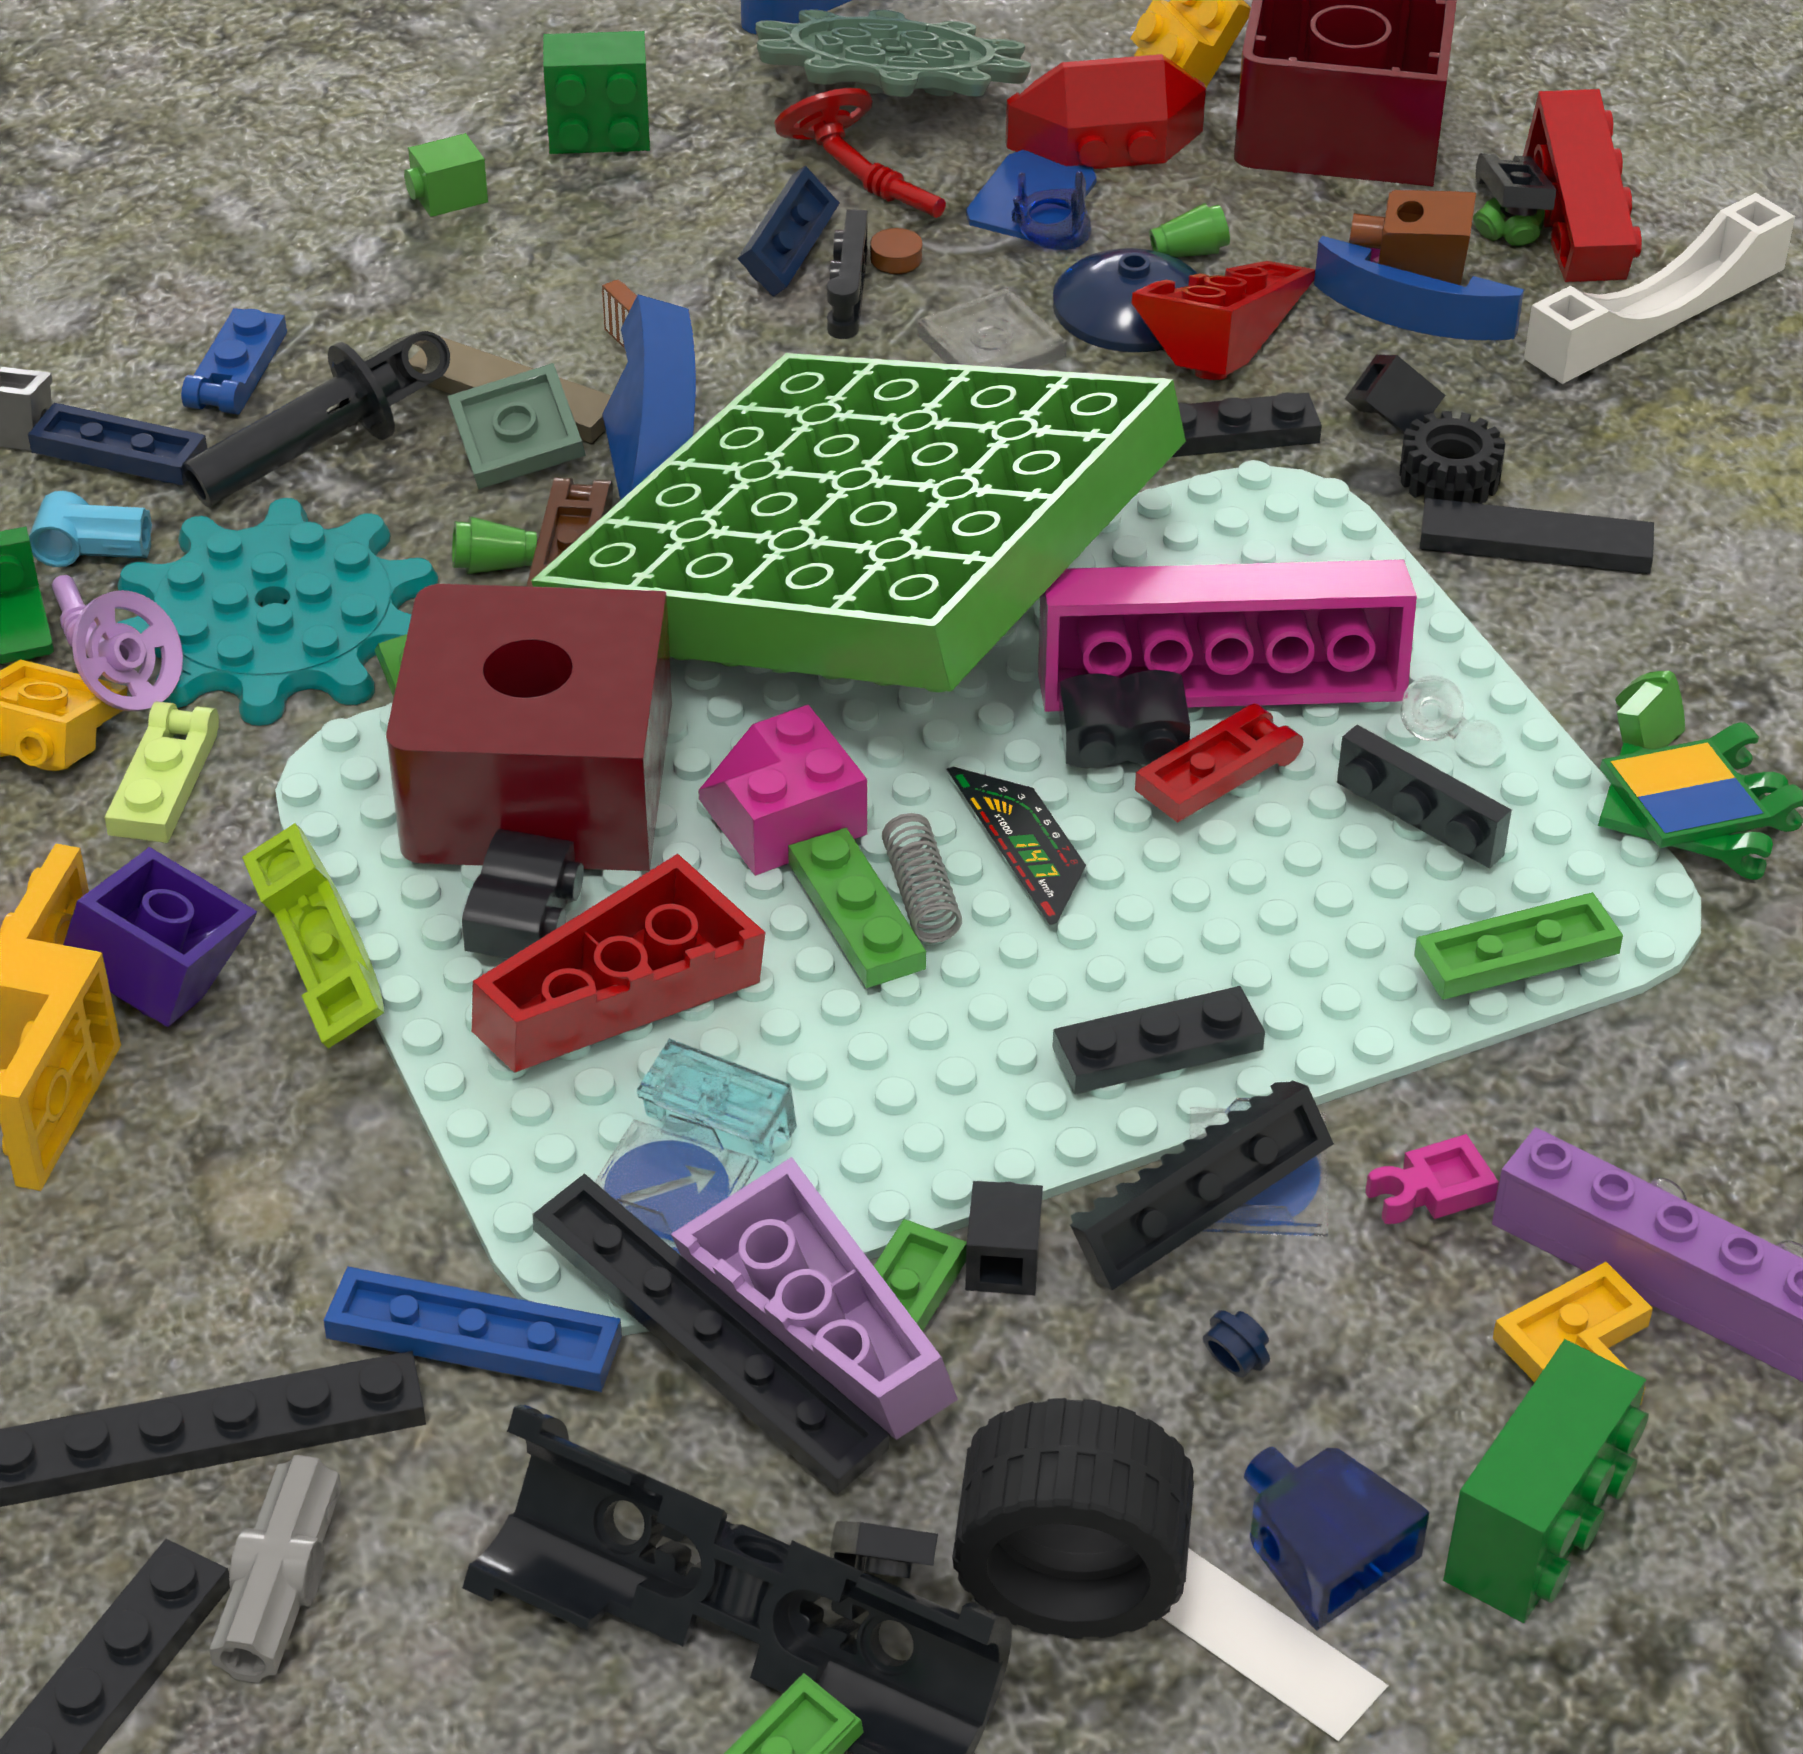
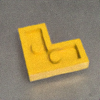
M1604 1262L1497 1319L1492 1339L1534 1383L1564 1339L1629 1370L1608 1348L1648 1327L1653 1308L1607 1262Z

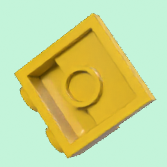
M1152 0L1146 12L1138 20L1136 29L1130 38L1138 46L1134 56L1163 54L1183 68L1193 78L1203 82L1207 88L1247 22L1251 7L1244 0H1170V2Z
M20 659L0 670V757L12 755L19 757L22 762L29 766H36L43 770H65L95 750L96 728L124 710L111 707L97 698L83 682L80 674ZM98 679L110 691L127 696V686Z

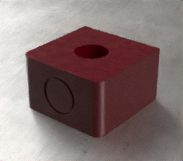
M1252 0L1242 49L1234 160L1243 167L1433 187L1457 0Z
M434 584L418 592L413 605L386 731L401 854L407 860L423 864L483 866L494 834L498 829H505L574 841L575 862L583 863L584 869L650 871L672 707L667 592L656 590Z

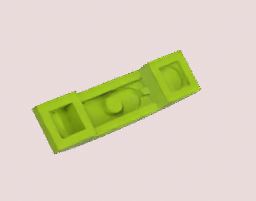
M296 823L244 855L242 859L260 901L275 915L307 989V992L301 996L322 1044L329 1049L384 1013L379 983L362 939L328 872L303 830Z

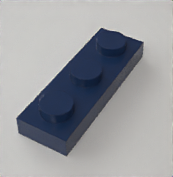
M806 166L802 167L790 177L737 259L748 270L749 274L774 297L787 288L840 202Z
M55 402L28 433L32 453L182 486L187 482L182 463L208 449L206 435Z

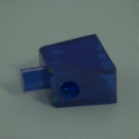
M1268 1447L1257 1454L1247 1466L1244 1479L1259 1493L1254 1501L1250 1531L1253 1548L1308 1623L1316 1631L1422 1557L1430 1512L1420 1503L1339 1448H1326L1297 1468L1277 1448Z

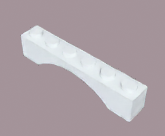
M1754 193L1720 210L1705 230L1682 254L1661 271L1643 282L1619 292L1600 295L1585 293L1569 286L1533 304L1524 359L1545 372L1548 376L1564 384L1784 270L1795 216L1759 194Z

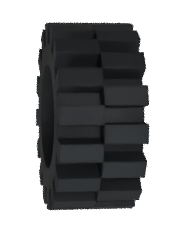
M1442 411L1441 419H1437L1433 413L1424 415L1423 422L1418 419L1414 420L1411 423L1410 429L1406 428L1404 433L1399 470L1402 486L1404 488L1410 486L1409 494L1414 498L1424 494V502L1425 498L1472 503L1474 499L1479 504L1486 502L1488 495L1494 496L1498 490V485L1500 486L1505 453L1504 438H1499L1500 431L1496 427L1487 429L1488 421L1479 418L1475 423L1471 422V414L1461 412L1460 419L1452 418V411Z

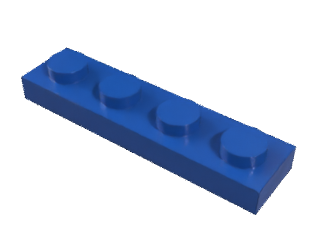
M348 1266L323 1320L326 1339L398 1353L413 1351L414 1356L602 1392L622 1338L621 1318Z

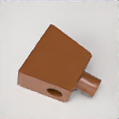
M1393 190L1388 196L1385 217L1353 214L1349 243L1380 249L1378 264L1461 285L1471 234L1476 193L1463 191Z

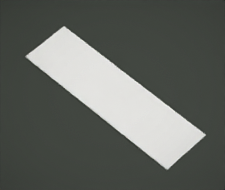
M1188 1548L1186 1582H1184L1183 1594L1179 1601L1171 1606L1170 1612L1162 1618L1339 1741L1389 1685Z

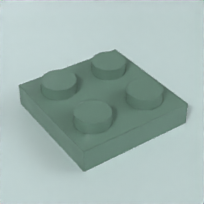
M554 363L447 396L478 489L586 456L579 431Z

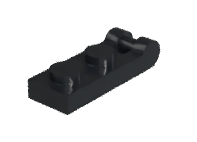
M1480 153L1478 155L1476 163L1477 184H1486L1500 205L1506 207L1508 213L1520 216H1534L1537 214L1538 209L1554 210L1557 189L1532 157L1515 155L1513 160H1500L1496 154Z
M847 209L844 230H835L834 260H831L830 281L827 283V302L832 306V310L827 315V331L830 336L837 339H849L859 332L868 255V210Z
M837 1521L832 1536L830 1557L863 1572L910 1579L912 1564L934 1565L938 1534L864 1522Z

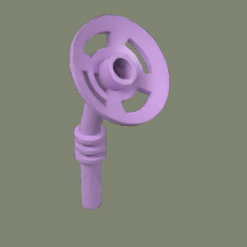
M68 575L56 577L52 583V590L62 611L60 625L69 645L73 648L77 670L88 689L107 705L124 711L146 710L151 708L154 702H163L175 689L181 675L183 652L179 634L167 613L150 598L136 592L124 590L106 593L85 605L72 577ZM115 609H124L137 614L147 622L149 627L140 634L139 631L130 625L116 623ZM160 647L162 657L161 669L154 685H151L147 680L154 670L156 660L155 648ZM141 665L140 671L137 672L134 668ZM102 674L106 679L114 683L127 684L132 697L122 696L110 691L98 681V678Z

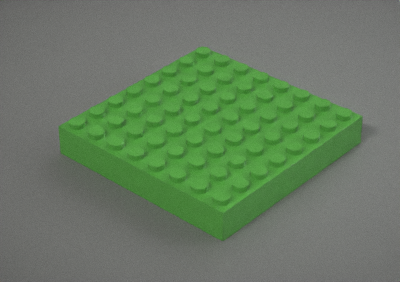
M785 353L535 576L531 582L533 587L666 591L670 657L676 660L693 659L717 662L728 667L741 665L771 669L776 673L797 672L821 675L826 679L845 678L869 681L880 686L901 685L925 688L930 692H951L1186 442L1173 379Z

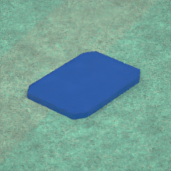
M1026 150L1009 154L966 208L968 223L970 226L1040 244L1055 239L1096 184V174L1093 167L1085 165L1064 166Z

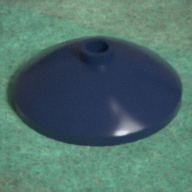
M1137 248L1101 251L1079 260L1061 274L1053 290V311L1059 323L1070 334L1091 345L1121 352L1164 350L1132 305V292L1162 280L1174 281L1175 288L1185 287L1189 284V275L1198 273L1181 260L1157 251Z

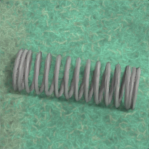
M915 813L901 814L891 819L885 825L882 831L884 847L887 850L889 862L892 865V871L894 872L912 930L922 942H943L959 931L962 925L961 912L955 901L956 897L950 886V881L928 819ZM919 822L924 825L905 827L890 838L891 833L904 823ZM913 829L925 831V834L915 833L907 835L893 845L894 840L905 831ZM922 837L919 841L909 843L904 847L899 846L909 838ZM925 852L930 853L928 856L916 858L918 856L923 855ZM915 858L908 863L904 862L906 859ZM928 860H932L930 864L918 866L910 871L906 870L910 866H917L922 863H925ZM930 868H935L932 872L923 873L914 878H908L911 874H919L929 870ZM932 876H937L935 880L925 881L917 886H912L914 882L923 881L931 878ZM934 884H940L936 888L927 889L919 894L914 893L916 890L925 889L933 886ZM937 892H943L941 895L929 897L922 902L917 901L920 897H928ZM941 909L946 910L934 917H923L927 913ZM950 911L953 912L950 918L937 925L919 923L920 920H937L947 915ZM956 916L954 924L942 932L927 933L918 929V927L924 929L942 927L947 925Z

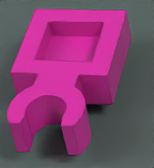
M1464 1134L1405 1152L1403 1169L1394 1166H1383L1372 1170L1367 1176L1365 1193L1368 1198L1377 1197L1382 1194L1394 1195V1197L1384 1200L1381 1218L1385 1224H1397L1410 1218L1414 1208L1424 1205L1432 1217L1437 1219L1495 1201L1499 1181L1468 1135Z

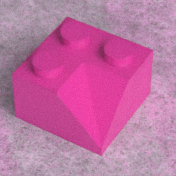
M809 704L752 724L698 790L700 802L755 876L788 864V845L843 828H847L854 839L867 835V778Z

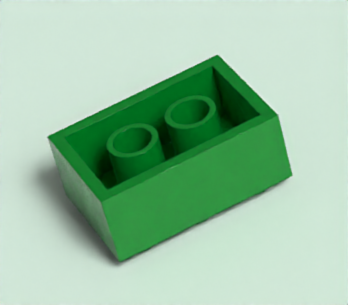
M1564 1339L1460 1490L1443 1578L1444 1582L1522 1623L1526 1622L1540 1599L1549 1603L1554 1601L1570 1570L1571 1562L1566 1559L1575 1546L1583 1551L1587 1550L1594 1540L1604 1517L1605 1511L1600 1507L1608 1495L1619 1500L1634 1475L1638 1461L1628 1454L1638 1444L1649 1417L1648 1413L1639 1409L1646 1378Z

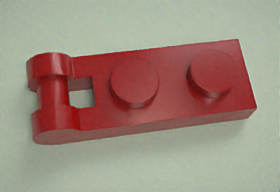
M1253 703L1136 771L1135 791L1178 823L1276 763L1279 766L1289 765L1302 750L1303 737L1289 726L1278 727L1275 725L1272 714L1259 704Z

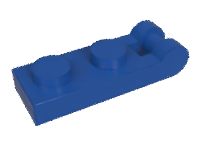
M233 308L194 375H187L185 377L181 392L183 406L203 409L206 405L219 406V410L223 413L240 414L287 334L285 315L266 313L257 309Z

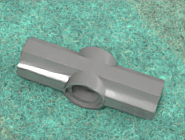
M294 1455L292 1460L278 1464L254 1529L244 1528L237 1538L230 1565L229 1584L231 1592L209 1649L212 1665L222 1668L233 1679L260 1683L262 1678L276 1675L300 1606L310 1607L317 1595L324 1563L323 1540L342 1489L339 1473L326 1467L319 1458Z

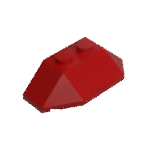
M1163 54L1062 62L1036 79L1021 94L1017 92L1007 99L1005 143L1008 149L1015 152L1026 150L1064 166L1085 165L1093 167V169L1163 164L1203 132L1206 87L1203 82L1193 78L1183 68Z

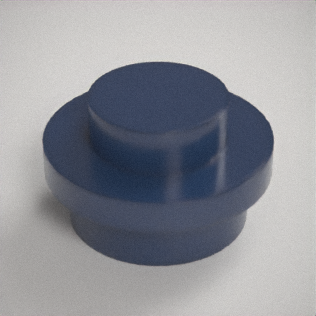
M1219 1310L1210 1318L1211 1329L1203 1336V1342L1211 1355L1230 1373L1244 1378L1252 1369L1261 1371L1270 1362L1269 1353L1265 1348L1269 1343L1268 1335L1251 1316L1242 1311L1232 1315L1227 1311Z

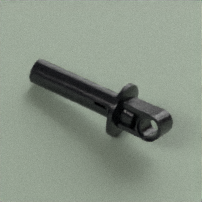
M417 332L395 340L364 359L343 342L330 346L328 349V362L333 378L183 462V472L190 487L206 507H211L358 422L374 437L380 440L387 439L395 432V422L390 406L439 379L447 371L450 364V351L446 342L433 332ZM413 344L419 346L426 354L427 366L423 373L417 372L410 365L408 354ZM337 404L336 407H334L333 409L327 411L330 407H332V406H334V405Z

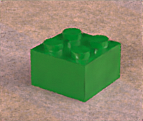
M645 31L543 34V70L549 154L650 151Z

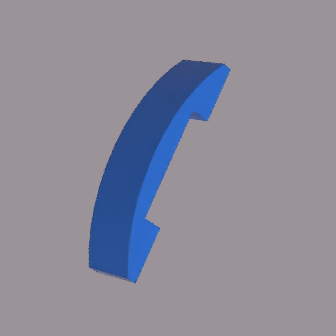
M1322 236L1318 241L1314 286L1336 302L1357 313L1398 328L1454 339L1510 340L1515 339L1518 333L1524 289L1473 276L1468 285L1464 287L1371 262L1372 249L1325 236Z

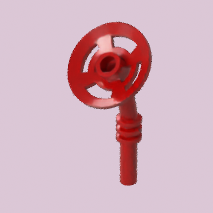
M841 88L815 94L791 105L775 119L774 126L779 136L797 140L816 139L818 145H823L827 153L863 183L866 191L887 201L899 200L935 218L943 214L946 207V202L943 198L904 181L901 173L889 167H885L880 163L872 164L843 139L846 136L844 129L856 123L871 109L873 101L868 91L860 88ZM840 106L858 107L851 113L846 110H839Z

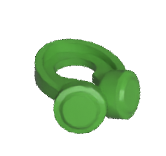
M1492 198L1473 215L1474 225L1479 233L1487 239L1496 241L1503 236L1509 244L1521 246L1532 243L1539 237L1544 225L1545 209H1538L1537 214L1534 216L1515 215L1505 221V215L1501 212V209L1506 207H1502L1496 198Z

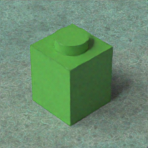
M466 133L408 147L410 169L404 171L406 188L411 199H418L430 217L488 202L485 159Z

